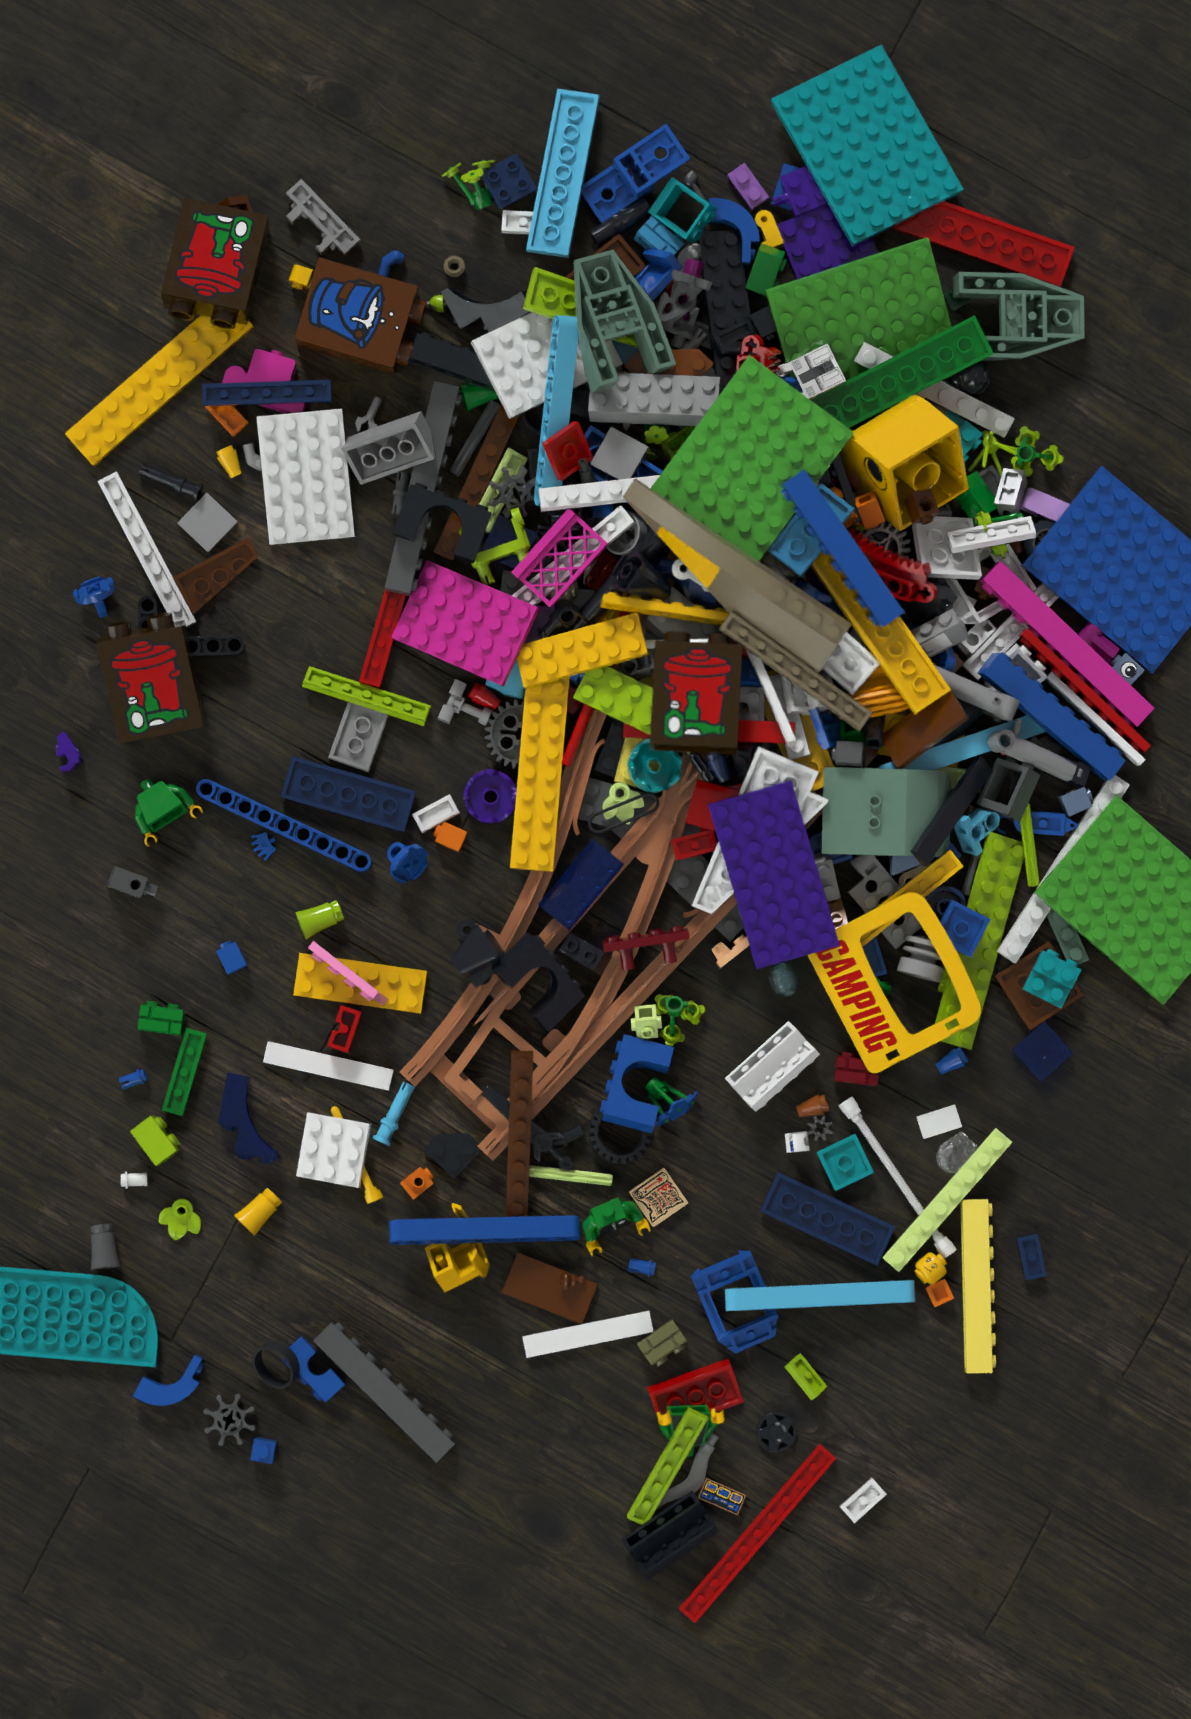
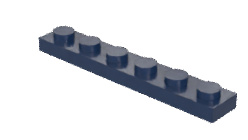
M331 380L202 384L203 407L332 402Z

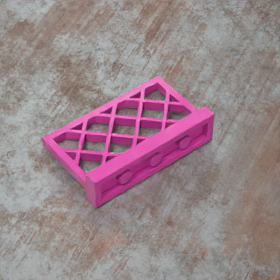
M568 508L511 573L521 580L545 604L552 608L606 548L608 543L574 511ZM578 522L583 526V536L572 537V528ZM596 538L601 545L594 551H588L587 539ZM584 539V551L573 552L572 540ZM561 540H569V552L558 553L557 544ZM584 554V564L580 567H573V555ZM569 555L570 567L558 568V556ZM547 556H554L555 568L543 569V560ZM570 570V579L566 583H559L558 571ZM555 571V583L544 584L543 572ZM540 572V584L532 585L526 579L531 573ZM555 586L556 595L549 601L544 596V587ZM535 587H540L541 593Z

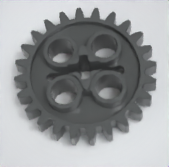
M514 700V706H510L506 702V709L498 706L500 713L492 712L495 719H488L491 727L485 728V731L489 732L490 735L484 738L485 740H491V743L486 745V747L494 748L491 756L498 754L499 756L496 761L499 762L504 759V766L506 767L510 762L513 769L519 764L521 738L517 740L515 735L501 734L500 731L506 730L517 733L518 729L522 730L524 700L521 705H518L517 700ZM508 717L516 719V725L512 728L504 725V721ZM504 738H510L513 741V745L509 749H504L501 746V741Z

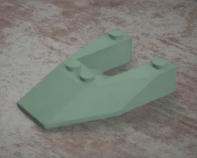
M610 250L574 260L577 331L584 372L591 392L595 393L612 388L619 381L606 341L633 334L648 374H662L674 367L676 361L654 303L615 251Z
M958 272L953 277V298L999 299V336H985L994 354L981 361L1022 359L1085 338L1083 295L1022 273Z

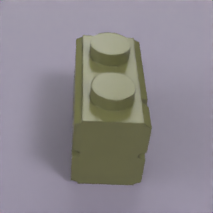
M671 1319L638 1342L637 1345L651 1366L654 1364L660 1366L668 1360L666 1356L672 1351L677 1354L686 1347L684 1343L687 1340Z

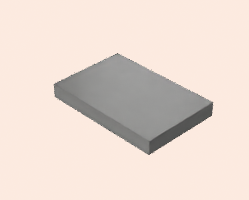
M348 702L328 759L369 773L389 715Z

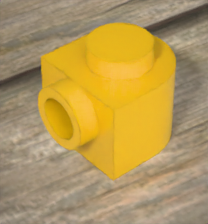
M294 264L288 280L292 283L291 287L302 291L304 288L309 289L314 271Z

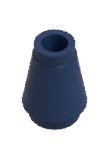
M709 753L706 755V763L719 783L729 780L731 776L726 754Z

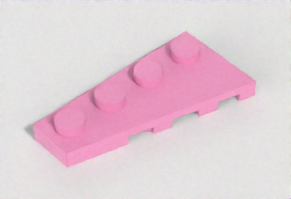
M313 941L308 947L313 951L311 955L320 963L326 961L331 972L337 976L340 973L346 977L344 982L353 989L356 986L362 989L360 994L367 1000L371 1001L373 998L382 1006L388 1001L384 995Z

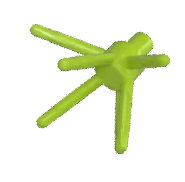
M984 430L981 432L984 448L971 464L968 471L971 472L982 457V467H986L988 453H990L1001 476L1003 471L995 452L1001 448L1013 455H1017L1018 448L997 442L992 431Z

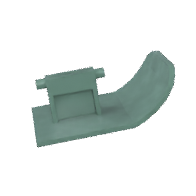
M824 767L823 797L829 799V801L823 807L822 854L914 856L910 851L951 793L949 777L945 772L939 770ZM950 834L934 857L945 854L949 846Z

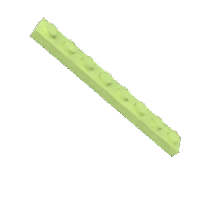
M995 1128L882 1258L899 1272L1010 1146L1012 1141Z

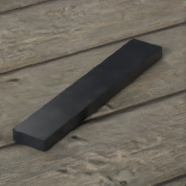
M982 756L974 758L910 851L922 866H928L992 773V768Z

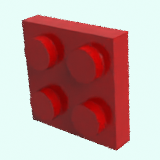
M573 421L542 443L557 480L563 481L580 469L578 463L580 459L585 458L587 463L593 460V455L579 422Z

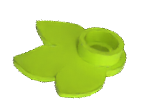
M187 1199L176 1200L172 1207L164 1208L159 1215L158 1223L168 1225V1232L173 1240L182 1238L187 1230L194 1234H199L200 1217L193 1212V1206ZM183 1207L185 1208L186 1212L180 1213L178 1211V1208Z

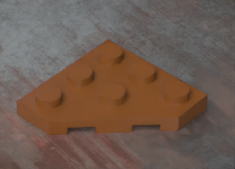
M675 349L671 351L676 365L661 375L703 376L714 363L700 349ZM639 351L624 365L630 373L648 374Z

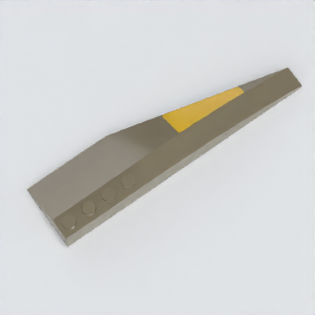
M635 478L623 495L624 499L729 614L734 612L808 667L819 673L851 626V623Z

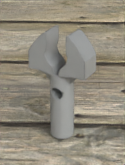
M374 397L366 416L362 418L357 417L355 423L358 433L362 425L367 422L369 429L378 427L373 419L382 402L381 398Z

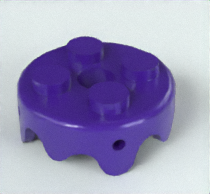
M486 769L473 775L468 781L464 790V803L468 812L476 820L489 824L498 823L505 820L514 811L517 790L508 775L495 769ZM494 791L497 794L496 801L488 803L484 799L486 792Z

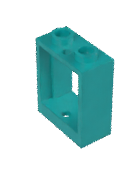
M672 177L648 213L685 240L694 244L702 236L703 229L707 223L713 220L717 208L682 182ZM682 191L705 206L688 232H685L665 217Z

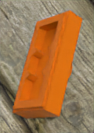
M204 406L233 438L249 424L234 406Z

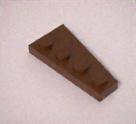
M249 538L173 577L192 615L258 557Z

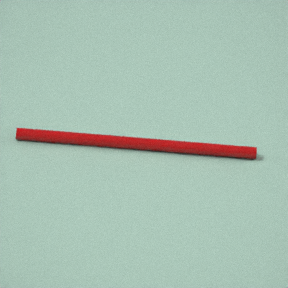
M620 611L618 617L629 615L631 612ZM586 704L582 707L561 762L562 765L571 767L594 709Z

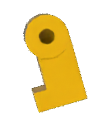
M767 210L759 211L755 216V223L764 239L762 244L776 249L783 248L784 241L773 215Z

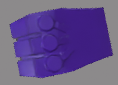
M63 731L57 736L58 744L55 747L57 756H66L69 760L67 765L60 766V772L64 773L74 771L82 763L81 759L83 757L70 736Z

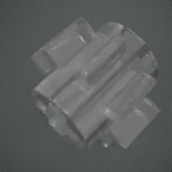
M813 1116L814 1122L812 1124L807 1123L811 1127L808 1135L813 1133L815 1135L814 1141H817L818 1136H821L826 1141L825 1134L833 1133L828 1130V1126L832 1122H824L825 1116H822L821 1120H817V1117ZM817 1122H819L820 1125H825L822 1134L814 1131V1129L817 1127Z

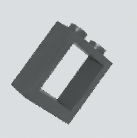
M1009 757L1006 760L997 758L992 768L993 771L989 775L976 804L982 808L995 811L1003 817L1020 822L1040 774L1033 771L1034 767L1022 762V765H1019L1018 761ZM1009 769L1022 773L1008 805L995 802Z

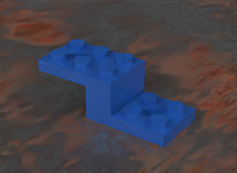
M665 124L615 157L612 166L583 184L581 195L599 222L603 223L620 210L627 208L653 191L655 183L690 161V157L668 125ZM659 148L664 149L667 153L663 159H658L654 155V152ZM606 189L611 190L613 197L610 200L603 199L601 196L602 191Z

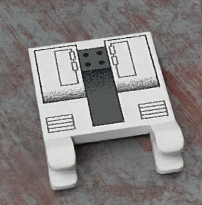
M828 344L789 363L778 366L780 371L777 374L780 377L787 376L792 371L794 372L803 390L802 394L808 399H812L846 382Z

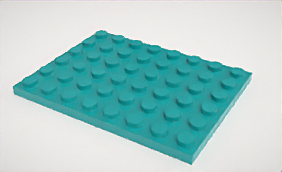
M882 45L772 98L770 101L852 247L964 190Z

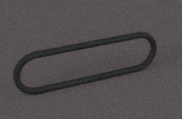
M643 793L594 813L589 818L588 826L592 832L597 834L607 832L655 812L659 807V799L654 793ZM650 795L656 800V806L650 811L598 831L592 827V819L597 815L644 796Z

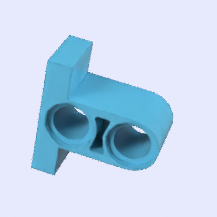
M978 807L968 816H961L954 826V830L963 852L975 856L983 852L980 841L989 832L998 827L1000 817L997 812Z

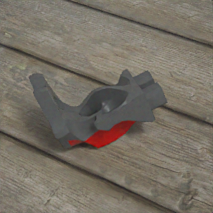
M673 270V284L669 288L668 294L663 293L657 313L665 334L667 332L672 333L669 345L682 349L686 338L692 340L694 324L700 308L696 307V297L703 289L709 290L712 282ZM687 295V301L684 304H679V297ZM689 312V318L685 321L683 316Z

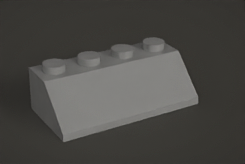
M421 411L347 437L345 445L341 448L360 485L435 459L431 429Z

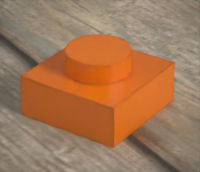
M945 1278L925 1287L934 1307L954 1299Z

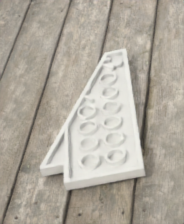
M758 747L738 794L792 780L804 824L829 801L825 797L810 792L818 771L761 747ZM719 842L692 904L693 907L710 914L734 893Z

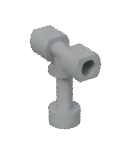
M455 679L449 691V700L446 705H443L438 720L450 724L454 713L459 714L461 710L479 718L478 723L486 726L493 710L486 707L480 710L465 703V698L462 695L467 684Z

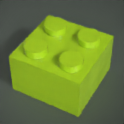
M150 1116L130 1132L155 1166H160L180 1151L178 1147L180 1142L174 1134H168L165 1130L168 1126L161 1117Z

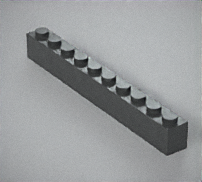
M434 381L425 419L431 429L435 459L413 467L410 480L412 485H415V483L423 484L428 487L427 490L435 492L436 488L441 487L443 476L440 475L441 467H446L448 455L444 454L446 447L451 446L453 437L449 433L451 426L455 427L458 416L454 412L456 406H460L463 395L459 393L458 386ZM431 511L422 518L414 542L399 537L396 538L385 591L411 596V592L416 591L418 579H415L417 570L421 571L423 558H420L421 550H426L428 538L425 537L426 529H431L433 517H430Z

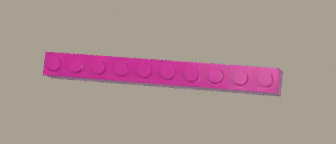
M1001 561L996 562L979 580L983 584L981 587L986 593L995 595L998 598L997 603L1006 610L1008 608L1013 613L1012 617L1019 624L1024 623L1037 638H1040L1053 653L1070 667L1079 678L1086 682L1130 726L1138 727L1152 712L1154 707Z

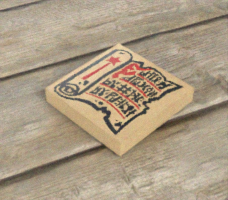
M665 1168L629 1191L652 1227H655L688 1204Z

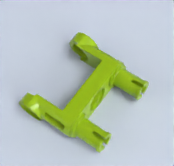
M518 507L510 510L513 517L511 521L518 539L478 553L475 563H471L472 567L477 569L482 584L488 586L486 576L489 584L495 583L489 567L490 562L512 554L517 555L519 562H521L531 549L524 528L525 524ZM462 527L458 528L460 536L462 533Z

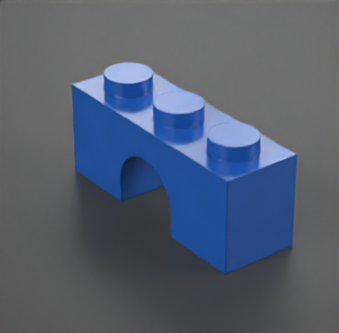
M303 1335L289 1347L295 1353L300 1364L298 1378L304 1385L308 1383L314 1389L311 1392L319 1401L322 1399L325 1402L328 1401L346 1384L332 1367L324 1374H315L310 1370L309 1359L317 1351ZM283 1358V1362L289 1367L287 1361Z

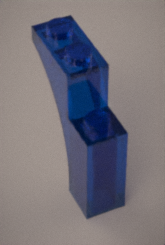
M227 1073L217 1124H222V1129L235 1131V1127H239L234 1153L239 1154L238 1158L251 1160V1157L260 1158L259 1162L272 1164L273 1160L278 1161L279 1152L270 1147L260 1137L251 1121L247 1103L250 1077Z

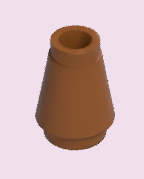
M817 1094L796 1105L800 1118L825 1115V1112L830 1111L825 1094L821 1096Z

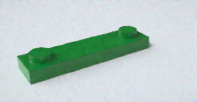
M186 1028L162 1111L180 1116L184 1115L207 1033Z

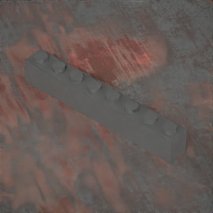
M332 1321L313 1341L437 1463L454 1446V1435L446 1428L442 1430L437 1425L439 1423L438 1419L431 1413L427 1415L422 1410L424 1406L416 1398L412 1400L407 1395L409 1391L400 1382L397 1385L391 1380L393 1375L385 1367L381 1370L376 1365L378 1360L370 1352L365 1354L360 1349L362 1344L354 1337L350 1339L345 1334L347 1330L339 1322L335 1324Z

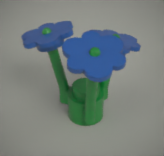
M657 1077L653 1078L645 1087V1090L649 1093L647 1097L655 1106L659 1107L658 1112L660 1116L658 1117L659 1121L656 1122V1127H660L671 1119L675 1120L679 1116L684 1115V1113H687L699 1095L696 1091L693 1095L689 1094L686 1096L671 1087L665 1080L661 1082ZM667 1090H669L670 1092L674 1093L682 1099H680V1101L678 1100L674 1102L667 1095ZM664 1098L671 1105L670 1110L664 1113L656 1099Z

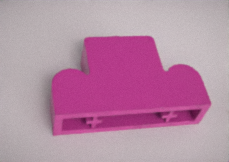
M255 349L248 373H245L239 366H231L226 370L222 383L292 381L297 366L295 360L283 357L284 354L282 352L271 350L270 353ZM307 403L265 404L259 406L290 414L305 412Z

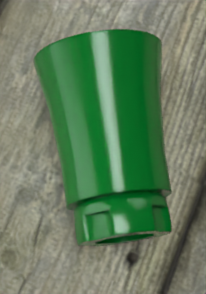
M467 382L458 383L459 392L463 394L462 401L467 412L499 398L496 392Z

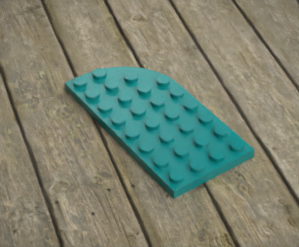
M0 1266V1354L156 1367L158 1352L156 1320L146 1300L130 1285L116 1278L104 1275Z

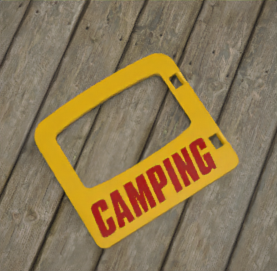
M905 893L835 929L840 946L808 955L866 1068L871 1073H879L972 1025L981 1014V1004L953 943L926 899L918 893ZM906 912L914 914L931 940L950 976L961 1004L959 1012L916 1034H910L894 1012L872 971L860 941L863 934ZM956 1018L959 1025L948 1030L945 1024ZM897 1049L900 1056L889 1061L886 1054Z

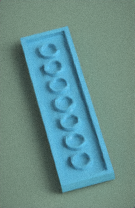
M557 89L526 247L527 252L569 258L600 99L597 94Z

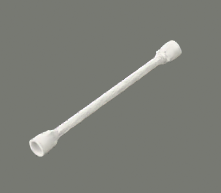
M853 1096L839 1104V1108L848 1119L851 1118L853 1122L857 1123L856 1125L863 1132L864 1137L868 1139L867 1141L874 1148L875 1153L879 1155L878 1157H880L881 1162L885 1164L884 1166L891 1173L892 1178L896 1180L895 1182L899 1185L898 1187L902 1189L901 1191L907 1196L906 1198L909 1203L913 1205L912 1207L916 1210L915 1212H918L917 1215H920L924 1210L923 1207L916 1200L917 1198L910 1191L909 1186L905 1184L906 1182L899 1175L900 1173L896 1170L897 1168H894L895 1166L888 1159L889 1157L885 1154L884 1149L877 1143L878 1141L870 1129H868L867 1124L862 1120L861 1110ZM936 1229L932 1234V1239L935 1241L934 1245L937 1252L943 1258H946L957 1249L947 1236H943Z

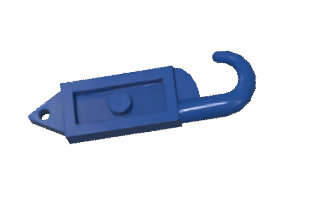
M1031 811L1033 834L1064 836V833L1079 826V824L1068 818L1066 813ZM1014 820L1015 828L1021 832L1020 822ZM999 826L995 829L999 834H1006V831L1001 830Z

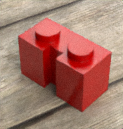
M341 1005L335 1021L340 1023L338 1031L332 1030L327 1046L349 1053L363 1012Z

